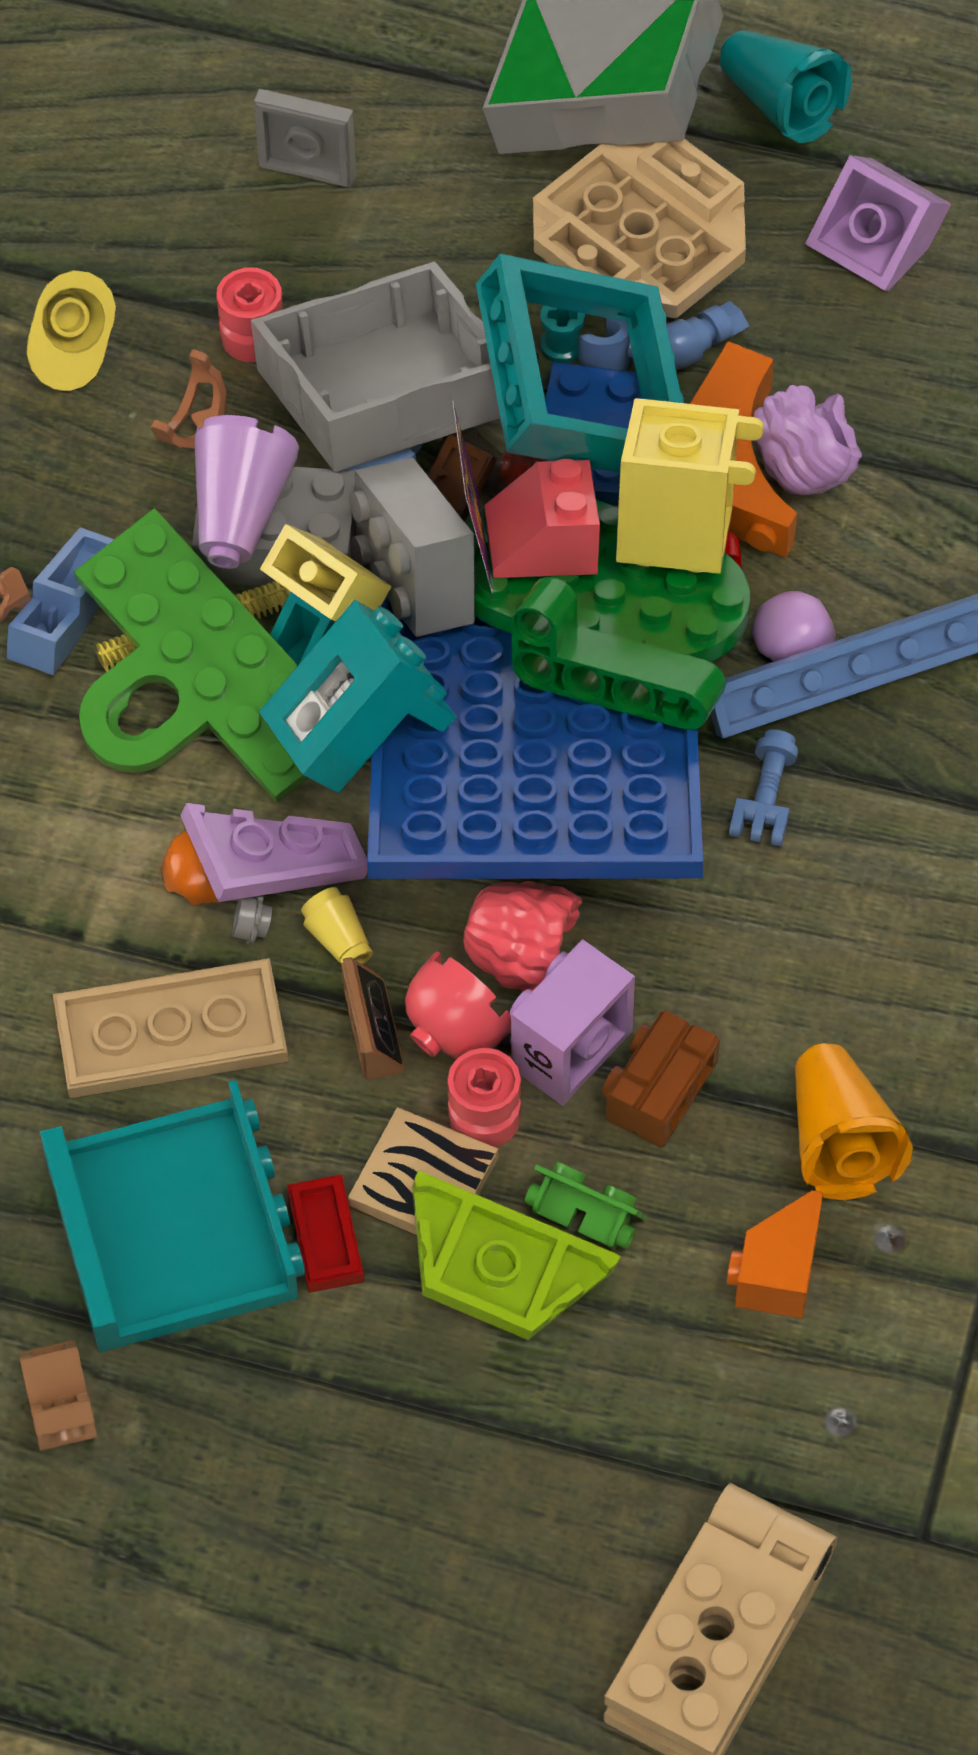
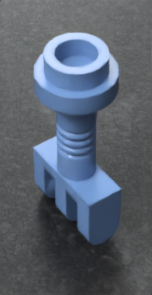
M768 730L764 733V737L758 739L755 754L763 761L754 801L737 798L730 824L729 837L740 838L744 829V820L753 821L750 841L761 843L765 824L774 826L771 832V845L782 847L789 819V808L776 806L775 801L784 766L794 764L797 759L798 748L795 745L796 740L793 735L781 730Z

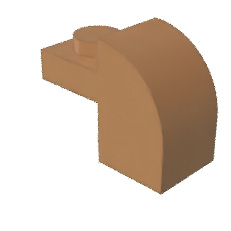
M75 1339L18 1352L40 1451L97 1438L95 1421Z

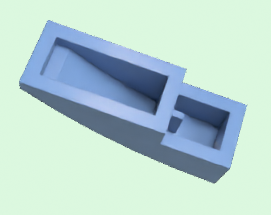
M81 527L75 532L33 581L31 601L27 603L8 625L6 659L51 675L56 673L81 638L99 607L75 580L73 571L114 539Z

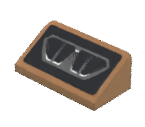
M352 957L343 959L344 963H341L343 990L363 1077H366V1080L403 1073L405 1070L384 979Z

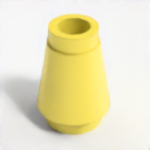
M331 887L317 893L303 905L301 913L305 917L303 926L339 963H344L343 959L352 957L361 964H365L373 956V951L369 946L349 895H342L338 888Z

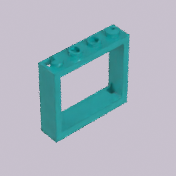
M499 254L476 282L507 453L551 461L560 459L590 460L591 468L620 473L621 458L628 431L627 428L547 413L526 302L626 322L642 399L684 403L675 369V355L671 350L668 336L666 313L662 307L658 286L505 254Z

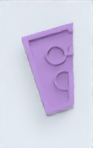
M185 803L180 815L218 902L365 879L368 873L367 857L351 823L288 816L283 822L254 818L253 811L233 809L231 815L205 812V805Z

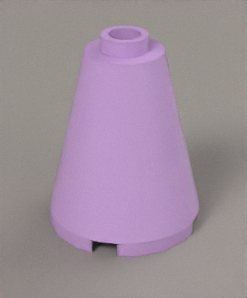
M221 415L209 417L204 420L202 429L199 426L197 427L194 437L199 550L208 557L209 563L225 569L237 568L239 563H245L251 559L295 465L299 451L296 438L285 429L274 425L273 433L257 429L258 419L247 416Z

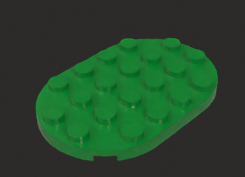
M596 500L600 523L598 574L493 578L485 514L484 509L481 510L492 591L472 518L465 522L474 533V615L489 625L512 634V618L533 585L544 577L560 579L572 588L577 598L578 626L704 659L709 662L715 661L730 651L743 636L747 627L750 608L749 584L742 569L725 552L720 574L709 572L695 573L688 570L656 566L642 567L635 564L616 562L619 507Z

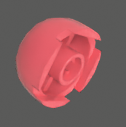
M437 951L426 961L412 979L405 997L406 1014L416 1028L410 1034V1037L419 1048L433 1058L439 1052H442L456 1060L469 1050L479 1048L494 1049L511 1032V1017L508 1010L499 1017L490 1007L491 1003L497 998L492 991L453 958L449 957L442 965L441 953Z

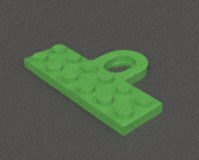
M155 508L73 571L75 580L137 647L97 679L83 698L79 716L80 727L86 746L98 761L120 772L139 773L149 771L170 760L209 728L276 803L308 779L298 769L259 713L298 665ZM159 682L167 684L176 691L179 696L177 711L160 727L155 729L148 728L139 735H128L121 731L118 724L119 718L128 709L131 696L139 687L147 683Z

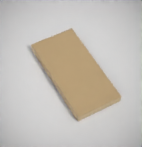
M270 958L53 994L69 1099L288 1062V1052Z

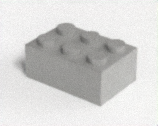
M413 457L355 470V491L350 493L349 499L351 512L356 520V536L351 538L352 555L354 561L392 586L386 598L391 603L395 617L403 619L415 637L473 624L474 533Z
M293 467L251 559L248 562L239 563L237 568L225 569L214 566L208 562V557L200 552L197 509L192 550L223 584L266 586L267 583L272 584L275 581L261 571L260 567L285 524L321 537L353 559L351 538L356 536V520L352 515L349 499L350 493L355 491V470L343 469L334 472L328 468Z

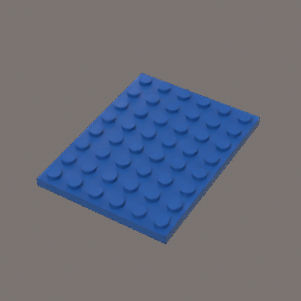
M385 598L381 606L394 615L391 603ZM475 615L473 624L415 637L403 619H398L403 625V628L399 631L400 634L412 641L426 655L424 666L433 678L447 691V695L443 699L457 717L444 732H441L416 717L407 714L372 754L367 855L368 879L703 878L698 729H681L526 685L517 677L513 670L512 634L489 625Z

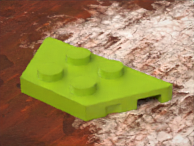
M420 1170L416 1174L412 1189L422 1295L529 1340L613 1273L621 1255Z

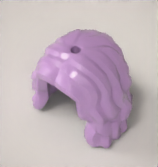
M790 385L786 392L779 391L773 396H767L763 407L758 408L754 412V417L760 419L764 424L763 435L760 439L755 440V444L762 455L765 470L771 477L776 479L786 492L794 495L820 494L843 484L857 470L862 453L856 442L854 428L847 424L842 395L835 394L830 396L824 403L815 406V395L812 389L808 386Z

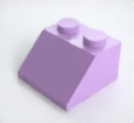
M849 156L805 244L881 289L889 291L930 247L951 203L872 158Z

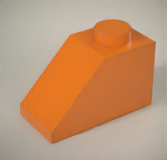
M814 1190L808 1192L746 1231L743 1252L732 1250L728 1269L727 1284L737 1286L735 1307L803 1319L820 1222L823 1192Z

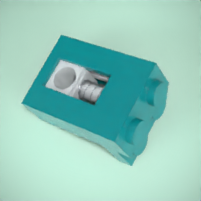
M354 600L259 711L301 773L337 793L344 788L407 714L416 717L441 732H444L457 717L443 699L447 695V691L433 678L424 666V660L426 659L424 652L416 644L400 634L399 631L403 628L402 623L382 606L372 610Z

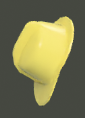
M73 270L58 275L46 285L36 305L28 336L27 358L32 372L41 383L54 390L72 391L85 386L97 375L104 359L114 323L116 306L112 291L102 279L90 272Z

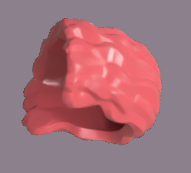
M525 881L520 884L516 882H501L488 886L479 892L470 910L468 922L464 930L463 941L465 951L477 967L486 973L494 975L502 987L520 989L522 992L527 989L533 991L545 979L550 964L560 954L563 932H567L575 926L580 916L578 909L582 904V899L564 887L549 886L532 881Z

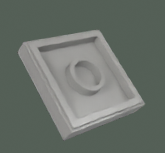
M259 89L254 99L259 167L351 188L356 177L353 110Z

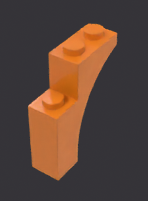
M728 341L690 404L739 409V416L754 417V412L762 407L765 398L771 392L774 359ZM737 439L736 461L751 463L756 469L754 481L749 485L734 484L733 507L728 532H732L739 540L749 543L759 551L772 552L787 558L795 544L797 512L778 496L765 479L757 463L752 441Z

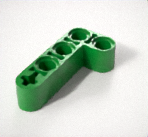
M554 577L539 579L533 585L512 618L513 670L522 682L533 688L688 730L700 728L706 722L725 691V676L717 666L709 661L578 626L576 594L568 584Z

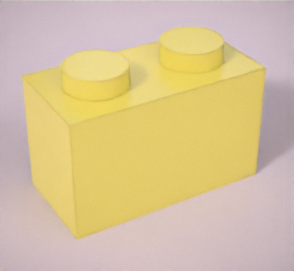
M285 524L260 567V570L334 621L339 619L354 600L375 610L378 606L382 605L392 587L321 537Z

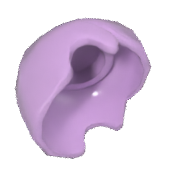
M801 591L782 592L764 602L756 611L751 630L758 651L773 662L835 642L836 637L833 622L824 604L819 599Z

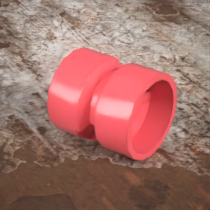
M242 268L232 271L225 276L217 288L220 338L224 350L231 357L243 362H256L250 320L282 310V289L278 279L270 272L259 268Z
M490 1048L469 1050L459 1056L450 1067L447 1080L450 1126L454 1131L490 1146L499 1147L511 1140L519 1129L521 1120V1077L519 1069L510 1056L499 1050Z

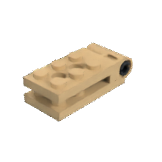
M729 1483L720 1495L708 1522H705L607 1691L604 1705L608 1706L604 1713V1723L665 1755H724L821 1582L822 1575L831 1559L838 1538L782 1508ZM714 1633L722 1635L725 1639L715 1641L706 1638L705 1635ZM690 1683L698 1689L683 1691L678 1689L676 1685Z

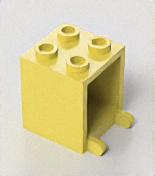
M635 398L621 458L616 562L635 564L642 567L656 566L688 570L695 573L709 572L720 574L732 514L734 484L749 485L754 481L756 469L751 463L736 461L737 439L751 441L760 439L763 435V422L755 417L739 416V409Z

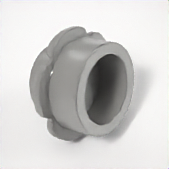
M263 895L238 899L232 925V937L247 940L246 944L253 945L256 937L266 938L271 922L272 906L262 904Z

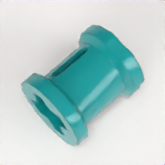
M543 306L540 313V321L545 332L540 339L541 353L551 362L567 364L578 359V337L582 335L580 330L585 323V314Z

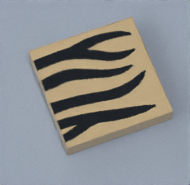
M397 1107L348 1196L349 1207L417 1235L412 1185L418 1170L479 1195L499 1158L498 1148Z

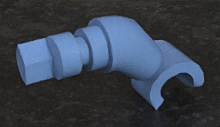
M728 301L721 306L712 305L700 312L697 317H691L686 321L684 319H676L671 323H666L671 350L675 355V369H684L699 362L703 358V353L709 350L711 345H718L748 328L749 325L742 310L731 301ZM606 318L607 337H597L591 333L578 337V359L581 366L626 371L629 368L633 353L626 322Z

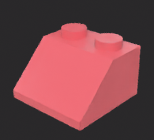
M560 459L557 461L537 462L485 504L484 514L493 578L598 574L600 523L590 460Z

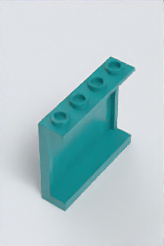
M237 1080L228 1082L230 1099L66 1142L62 1126L40 1131L45 1160L99 1353L298 1299L296 1277L305 1275L302 1256L297 1242L286 1243L282 1228L290 1226L286 1204L282 1193L271 1194L267 1180L275 1178V1172L267 1145L261 1147L256 1145L253 1132L261 1130L253 1098L242 1099Z

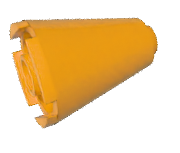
M826 1043L816 1044L808 1048L795 1064L800 1167L803 1178L807 1185L811 1184L815 1187L816 1191L823 1192V1198L850 1200L871 1195L877 1192L875 1183L889 1175L893 1183L902 1176L910 1164L913 1146L909 1134L845 1048L836 1044Z

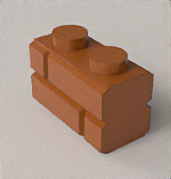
M666 1010L660 1012L652 1026L643 1023L631 1042L629 1053L633 1054L625 1068L616 1065L608 1075L603 1086L602 1095L606 1097V1118H608L609 1122L631 1133L633 1131L636 1132L639 1137L659 1147H665L718 1063L720 1040L716 1035L696 1025L690 1026L686 1020Z

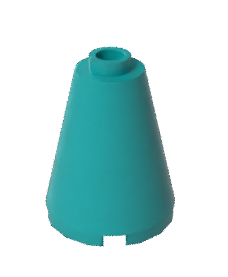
M740 30L726 39L721 47L720 67L722 71L785 137L798 143L814 141L827 133L834 125L828 119L836 107L843 111L848 102L852 87V69L849 63L843 60L841 55L834 50L749 30Z

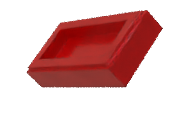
M342 1174L288 1184L287 1194L298 1246L304 1264L308 1293L363 1283L364 1273Z

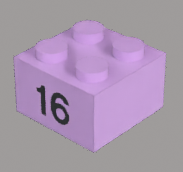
M583 939L569 954L566 952L560 953L550 964L545 979L533 991L527 989L522 992L510 1010L511 1059L518 1066L520 1075L563 1106L633 1032L635 976Z

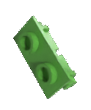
M557 1161L552 1171L536 1164L534 1170L544 1175L545 1178L541 1186L533 1183L526 1194L524 1203L532 1206L533 1214L541 1215L570 1228L579 1209L586 1212L578 1230L579 1233L603 1243L613 1250L618 1246L624 1249L629 1248L636 1233V1229L629 1226L632 1216L643 1221L647 1217L639 1210L633 1208L637 1200L636 1197L606 1184L602 1194L583 1185L587 1175Z

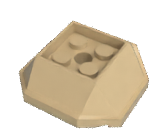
M685 139L626 145L600 144L533 197L534 252L549 264L658 286L666 317L677 319L745 263L744 182Z

